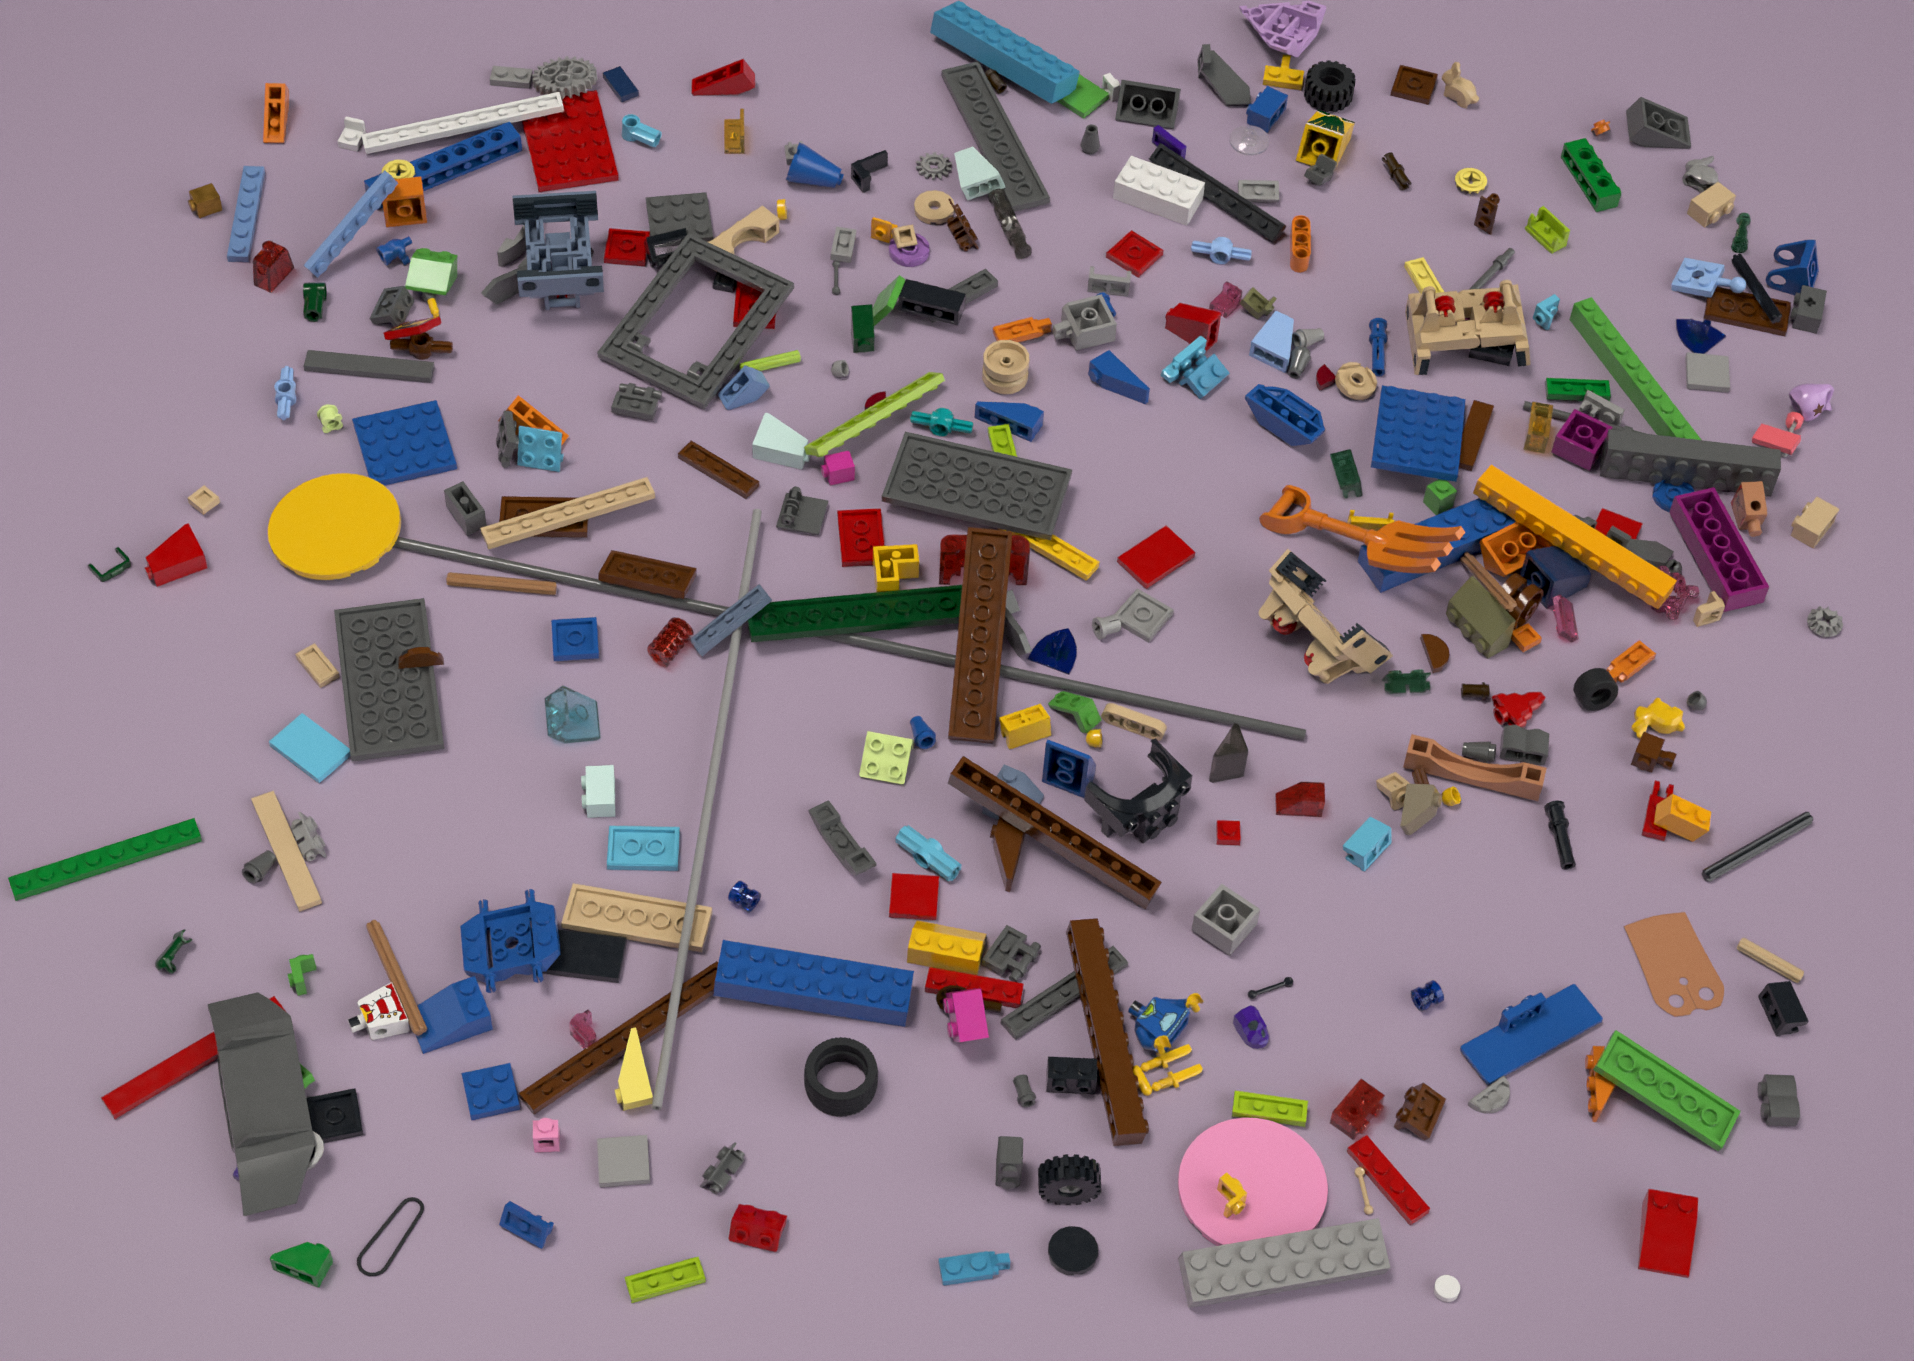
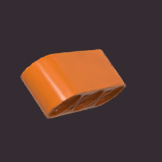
M1298 215L1293 218L1290 231V267L1293 271L1301 273L1305 272L1309 265L1311 226L1308 217Z

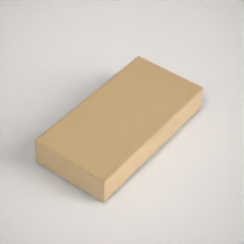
M315 643L295 654L298 662L320 688L340 677L339 672Z

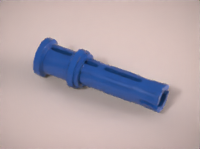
M1374 318L1369 322V328L1371 329L1369 342L1372 344V372L1377 377L1385 374V344L1388 340L1386 334L1388 323L1383 318Z

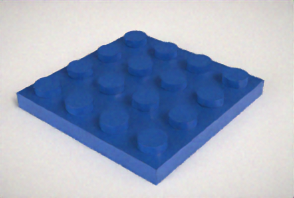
M437 400L352 418L368 477L384 486L457 469V463Z

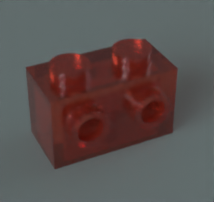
M1360 1079L1333 1110L1330 1124L1354 1140L1359 1133L1363 1135L1371 1124L1369 1121L1373 1116L1378 1118L1385 1107L1382 1105L1385 1095L1363 1079Z

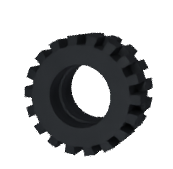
M1326 60V62L1320 61L1318 64H1313L1312 68L1308 69L1304 87L1305 100L1310 103V106L1316 107L1320 111L1337 112V110H1344L1353 99L1356 82L1355 74L1345 64H1339L1337 61L1331 62V60Z

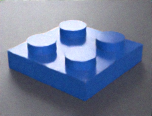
M597 617L551 620L554 661L599 658Z
M510 1063L461 1073L471 1120L520 1110Z

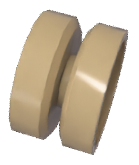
M1000 340L990 344L983 354L982 380L986 387L999 394H1013L1024 388L1028 381L1030 362L1027 349L1020 343L1012 340Z

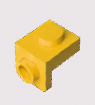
M1226 1172L1219 1178L1217 1190L1229 1201L1225 1205L1223 1214L1226 1218H1229L1232 1214L1238 1215L1245 1208L1247 1192L1243 1189L1238 1179L1232 1178Z

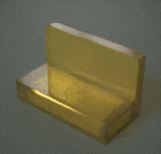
M740 109V119H724L725 154H745L744 109Z

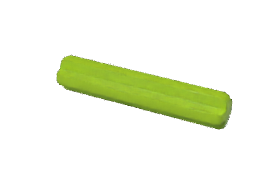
M798 350L742 362L739 364V368L741 370L746 365L756 370L764 371L798 363L801 361V355Z

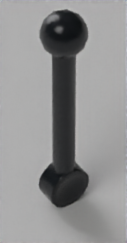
M1286 977L1283 982L1257 991L1250 990L1248 997L1255 999L1257 995L1283 986L1291 987L1293 979Z

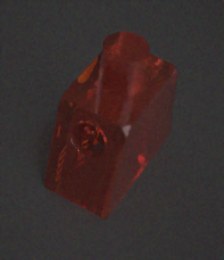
M273 241L263 242L262 250L253 259L254 286L272 293L294 269L290 254L285 247Z

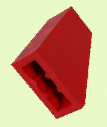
M1178 303L1174 308H1170L1165 315V329L1191 344L1199 336H1202L1207 340L1206 351L1217 342L1221 320L1220 312Z
M189 523L183 525L145 557L147 567H144L149 580H154L156 587L207 569L205 555Z

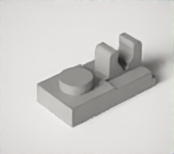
M1589 390L1586 392L1584 401L1579 408V411L1582 413L1587 411L1590 413L1589 416L1593 418L1596 416L1603 422L1617 426L1621 424L1625 411L1623 408Z

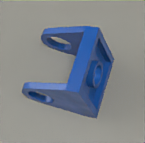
M1803 240L1777 246L1774 251L1775 260L1780 264L1790 267L1769 271L1765 279L1767 285L1772 289L1795 295L1796 292L1800 293L1802 285L1814 288L1819 272L1816 240ZM1782 250L1790 251L1793 253L1794 258L1783 259L1780 257L1779 252ZM1775 275L1782 276L1786 283L1781 285L1775 284L1771 281V277Z

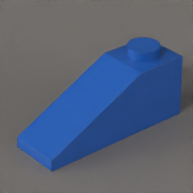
M1110 350L1090 361L1088 375L1101 388L1143 404L1148 403L1150 388Z
M977 401L974 418L992 426L1009 424L1011 434L1032 442L1043 425L1044 411L1026 403Z

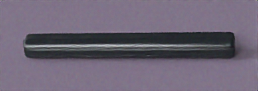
M1734 254L1732 263L1746 281L1747 286L1772 323L1780 322L1782 314L1743 255Z

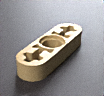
M1114 703L1106 704L1101 714L1102 719L1106 723L1149 739L1156 738L1159 741L1167 730L1166 724L1161 720Z

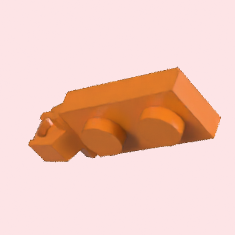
M1029 317L994 326L993 334L996 341L1012 340L1022 342L1051 332L1052 323L1049 318L1037 320Z
M1638 640L1611 661L1607 671L1615 682L1619 681L1622 683L1655 659L1656 653Z

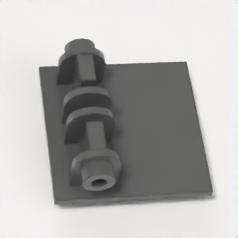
M794 486L785 495L776 527L819 535L829 500L802 496L801 489Z

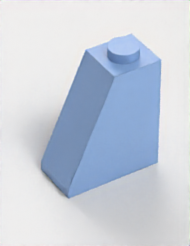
M1275 311L1251 341L1249 356L1286 373L1290 359L1294 319Z

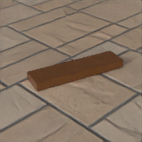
M1477 400L1473 401L1462 432L1459 468L1469 471L1473 470L1494 405Z
M692 440L678 453V459L744 499H747L759 487L758 480Z

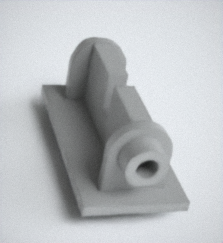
M298 812L301 819L292 821L291 830L296 841H302L298 846L303 858L307 859V861H312L316 858L317 854L326 857L323 848L325 843L316 832L318 828L316 822L311 816L307 817L302 812Z

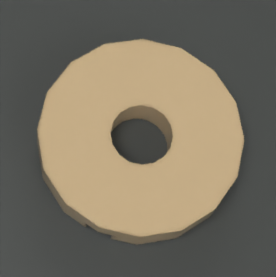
M926 191L921 193L915 200V215L919 220L927 224H931V222L943 224L950 217H953L954 209L948 199L950 198L953 204L954 200L950 195L942 191ZM936 206L938 209H931L930 207Z
M1357 362L1343 364L1336 373L1335 381L1339 390L1347 397L1355 400L1369 398L1377 386V379L1372 370L1368 367H1362ZM1352 378L1358 379L1360 383H1356Z

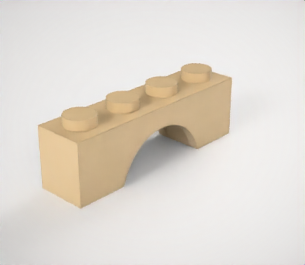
M761 206L741 221H737L726 231L721 232L719 236L709 241V243L734 254V248L742 242L760 241L765 243L779 233V218L764 206Z

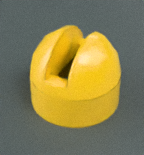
M1093 729L1087 733L1086 742L1090 747H1102L1101 729Z
M1454 786L1445 789L1441 794L1444 805L1454 806L1461 802L1460 793Z

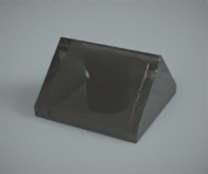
M1236 723L1233 724L1213 755L1209 781L1212 783L1244 777L1248 748L1241 729Z

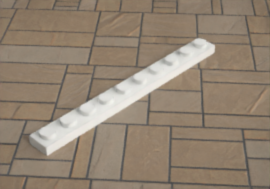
M560 92L361 135L365 152L370 154L495 127L509 121L513 123L564 112Z

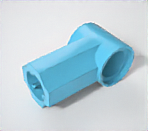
M625 115L622 119L623 139L626 141L638 140L656 148L662 132L640 123V119L636 115Z

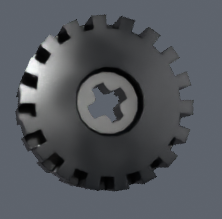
M1065 1154L1061 1158L1054 1156L1053 1160H1045V1163H1041L1038 1168L1039 1195H1041L1043 1200L1047 1199L1048 1203L1055 1202V1205H1061L1062 1203L1066 1205H1071V1203L1081 1205L1083 1201L1088 1203L1091 1202V1199L1095 1200L1102 1190L1100 1164L1096 1163V1160L1093 1158L1090 1160L1088 1156L1081 1158L1078 1154H1074L1073 1157Z

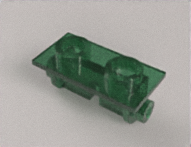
M1422 669L1412 670L1410 673L1403 674L1400 670L1389 671L1382 678V681H1388V683L1384 684V690L1389 692V694L1406 693L1405 685H1409L1410 693H1426V690H1430V681H1426V679L1431 675V672L1424 673Z

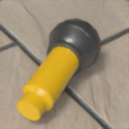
M423 292L422 298L428 304L433 317L439 316V309L436 303L437 294Z

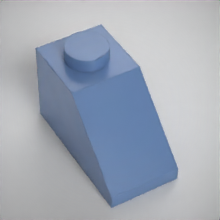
M745 365L718 393V396L725 408L731 410L757 401L770 385L761 371Z

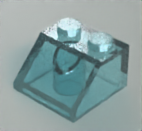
M563 685L544 698L547 734L549 737L563 743L597 741L601 738L596 700Z

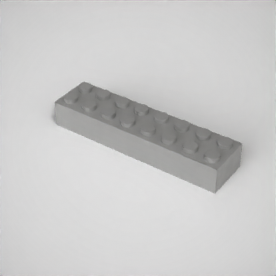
M1379 1218L1185 1251L1178 1257L1188 1308L1385 1274L1390 1269Z

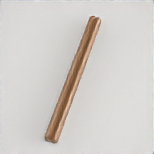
M1465 552L1464 556L1460 558L1463 565L1504 609L1512 612L1513 608L1517 606L1516 601L1473 555Z
M371 920V922L366 924V929L387 976L396 990L412 1032L420 1036L427 1031L425 1022L380 923L377 920Z

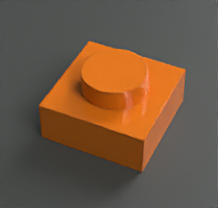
M1526 623L1513 630L1511 640L1522 652H1525L1540 644L1542 637L1529 623Z

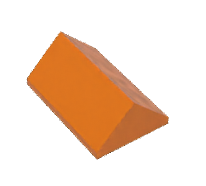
M1518 522L1480 540L1485 569L1502 577L1521 569L1528 551L1554 546L1550 541L1535 534L1531 529Z

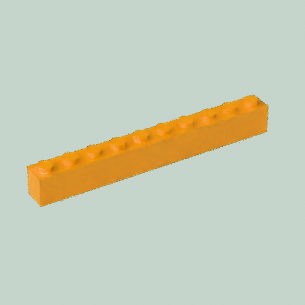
M1492 464L1477 480L1473 494L1481 500L1488 502L1496 507L1497 510L1513 518L1516 522L1531 529L1535 534L1550 541L1554 546L1561 548L1572 557L1585 563L1591 569L1596 570L1610 581L1626 589L1629 593L1639 597L1648 605L1659 609L1672 593L1677 582L1676 579Z

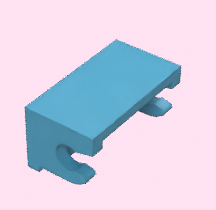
M1369 817L1343 845V850L1351 854L1345 857L1346 860L1365 872L1392 843L1391 827Z

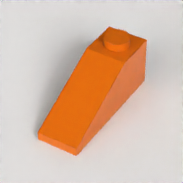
M265 83L263 143H284L289 112V89L285 83Z
M519 395L506 409V411H512L513 421H516L515 434L518 436L519 426L561 432V446L569 437L567 433Z

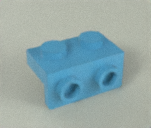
M1215 354L1208 358L1204 355L1195 362L1197 366L1194 369L1190 367L1182 374L1184 378L1179 384L1182 386L1187 383L1198 398L1201 399L1230 373Z

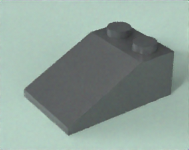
M1640 97L1626 110L1629 140L1644 147L1691 148L1687 116L1643 97Z

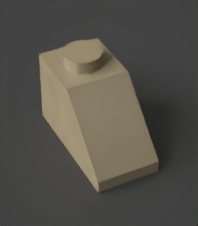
M1407 784L1400 824L1406 835H1412L1436 816L1437 808L1441 806L1442 797L1434 785Z

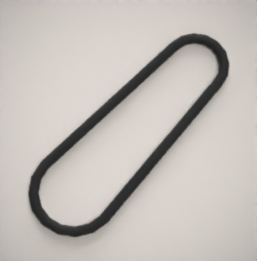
M409 1197L400 1203L360 1252L357 1258V1266L360 1272L367 1276H378L388 1269L423 1214L424 1205L420 1199ZM407 1202H417L420 1205V1211L386 1265L378 1272L370 1273L365 1271L361 1266V1258Z

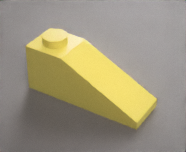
M631 1028L618 1079V1089L614 1090L617 1104L622 1103L623 1111L650 1105L653 1102L636 1028Z

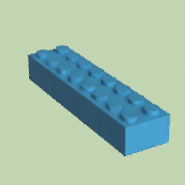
M956 1L934 12L930 30L931 34L989 68L996 70L1001 75L1047 102L1053 104L1076 89L1079 70L1075 69L1071 64L1058 59L1055 55L1044 51L1041 47L1030 43L1026 38L1020 37L1010 29L999 25L995 20L989 19L979 11L968 7L964 2Z

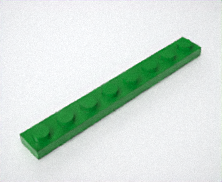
M195 818L32 869L8 877L15 901L201 842L202 838Z

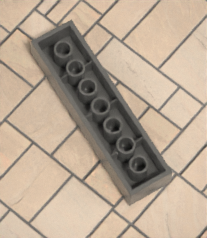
M1608 429L1600 455V476L1652 483L1666 480L1665 483L1674 486L1682 485L1684 482L1689 483L1694 488L1709 489L1714 487L1717 491L1736 492L1741 482L1762 481L1765 496L1770 497L1781 471L1780 449Z

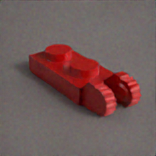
M1655 780L1648 799L1641 835L1664 841L1667 830L1654 824L1656 805L1673 794L1674 785L1669 784L1667 786L1665 798L1659 797L1657 794L1660 789V781Z

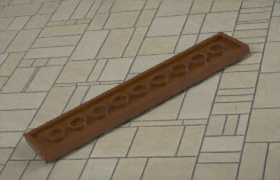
M968 527L948 739L991 744L994 742L1012 531Z

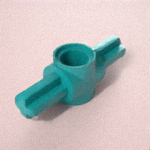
M938 408L932 414L913 411L910 417V422L927 425L934 435L940 437L951 434L952 430L972 433L973 422L955 419L953 413L946 408Z

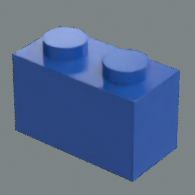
M1267 86L1263 92L1258 93L1255 102L1248 106L1246 110V115H1248L1246 124L1268 133L1286 110L1288 95Z

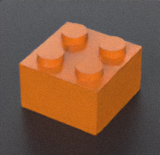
M421 176L395 179L398 182L397 186L382 202L386 227L427 223Z

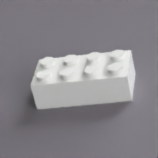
M1130 156L1115 180L1113 199L1187 226L1203 200L1205 182Z

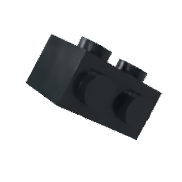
M1048 1056L1046 1092L1095 1094L1097 1084L1096 1058Z

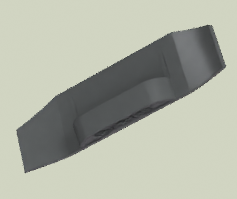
M259 992L208 1004V1011L217 1045L219 1080L230 1145L236 1156L243 1216L296 1204L315 1142L291 1016Z

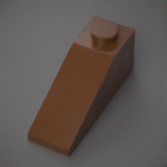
M999 817L997 825L993 824L990 838L994 839L993 849L1005 891L1010 892L1026 833Z

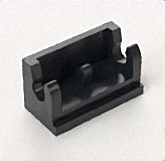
M1790 981L1768 983L1758 995L1776 1037L1799 1032L1797 1026H1804L1809 1022Z

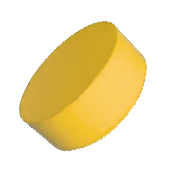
M786 199L777 200V216L779 220L787 219Z

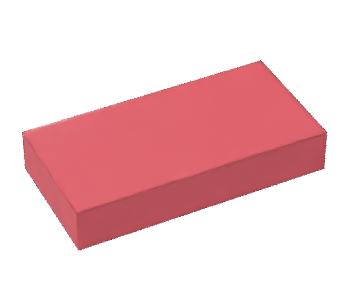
M1762 423L1752 437V443L1772 449H1780L1781 452L1792 455L1801 441V435Z

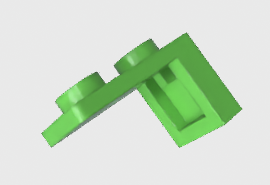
M1062 691L1056 694L1048 703L1052 709L1073 714L1082 733L1087 734L1102 721L1092 698Z

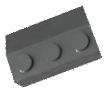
M1121 80L1115 119L1174 129L1181 89Z

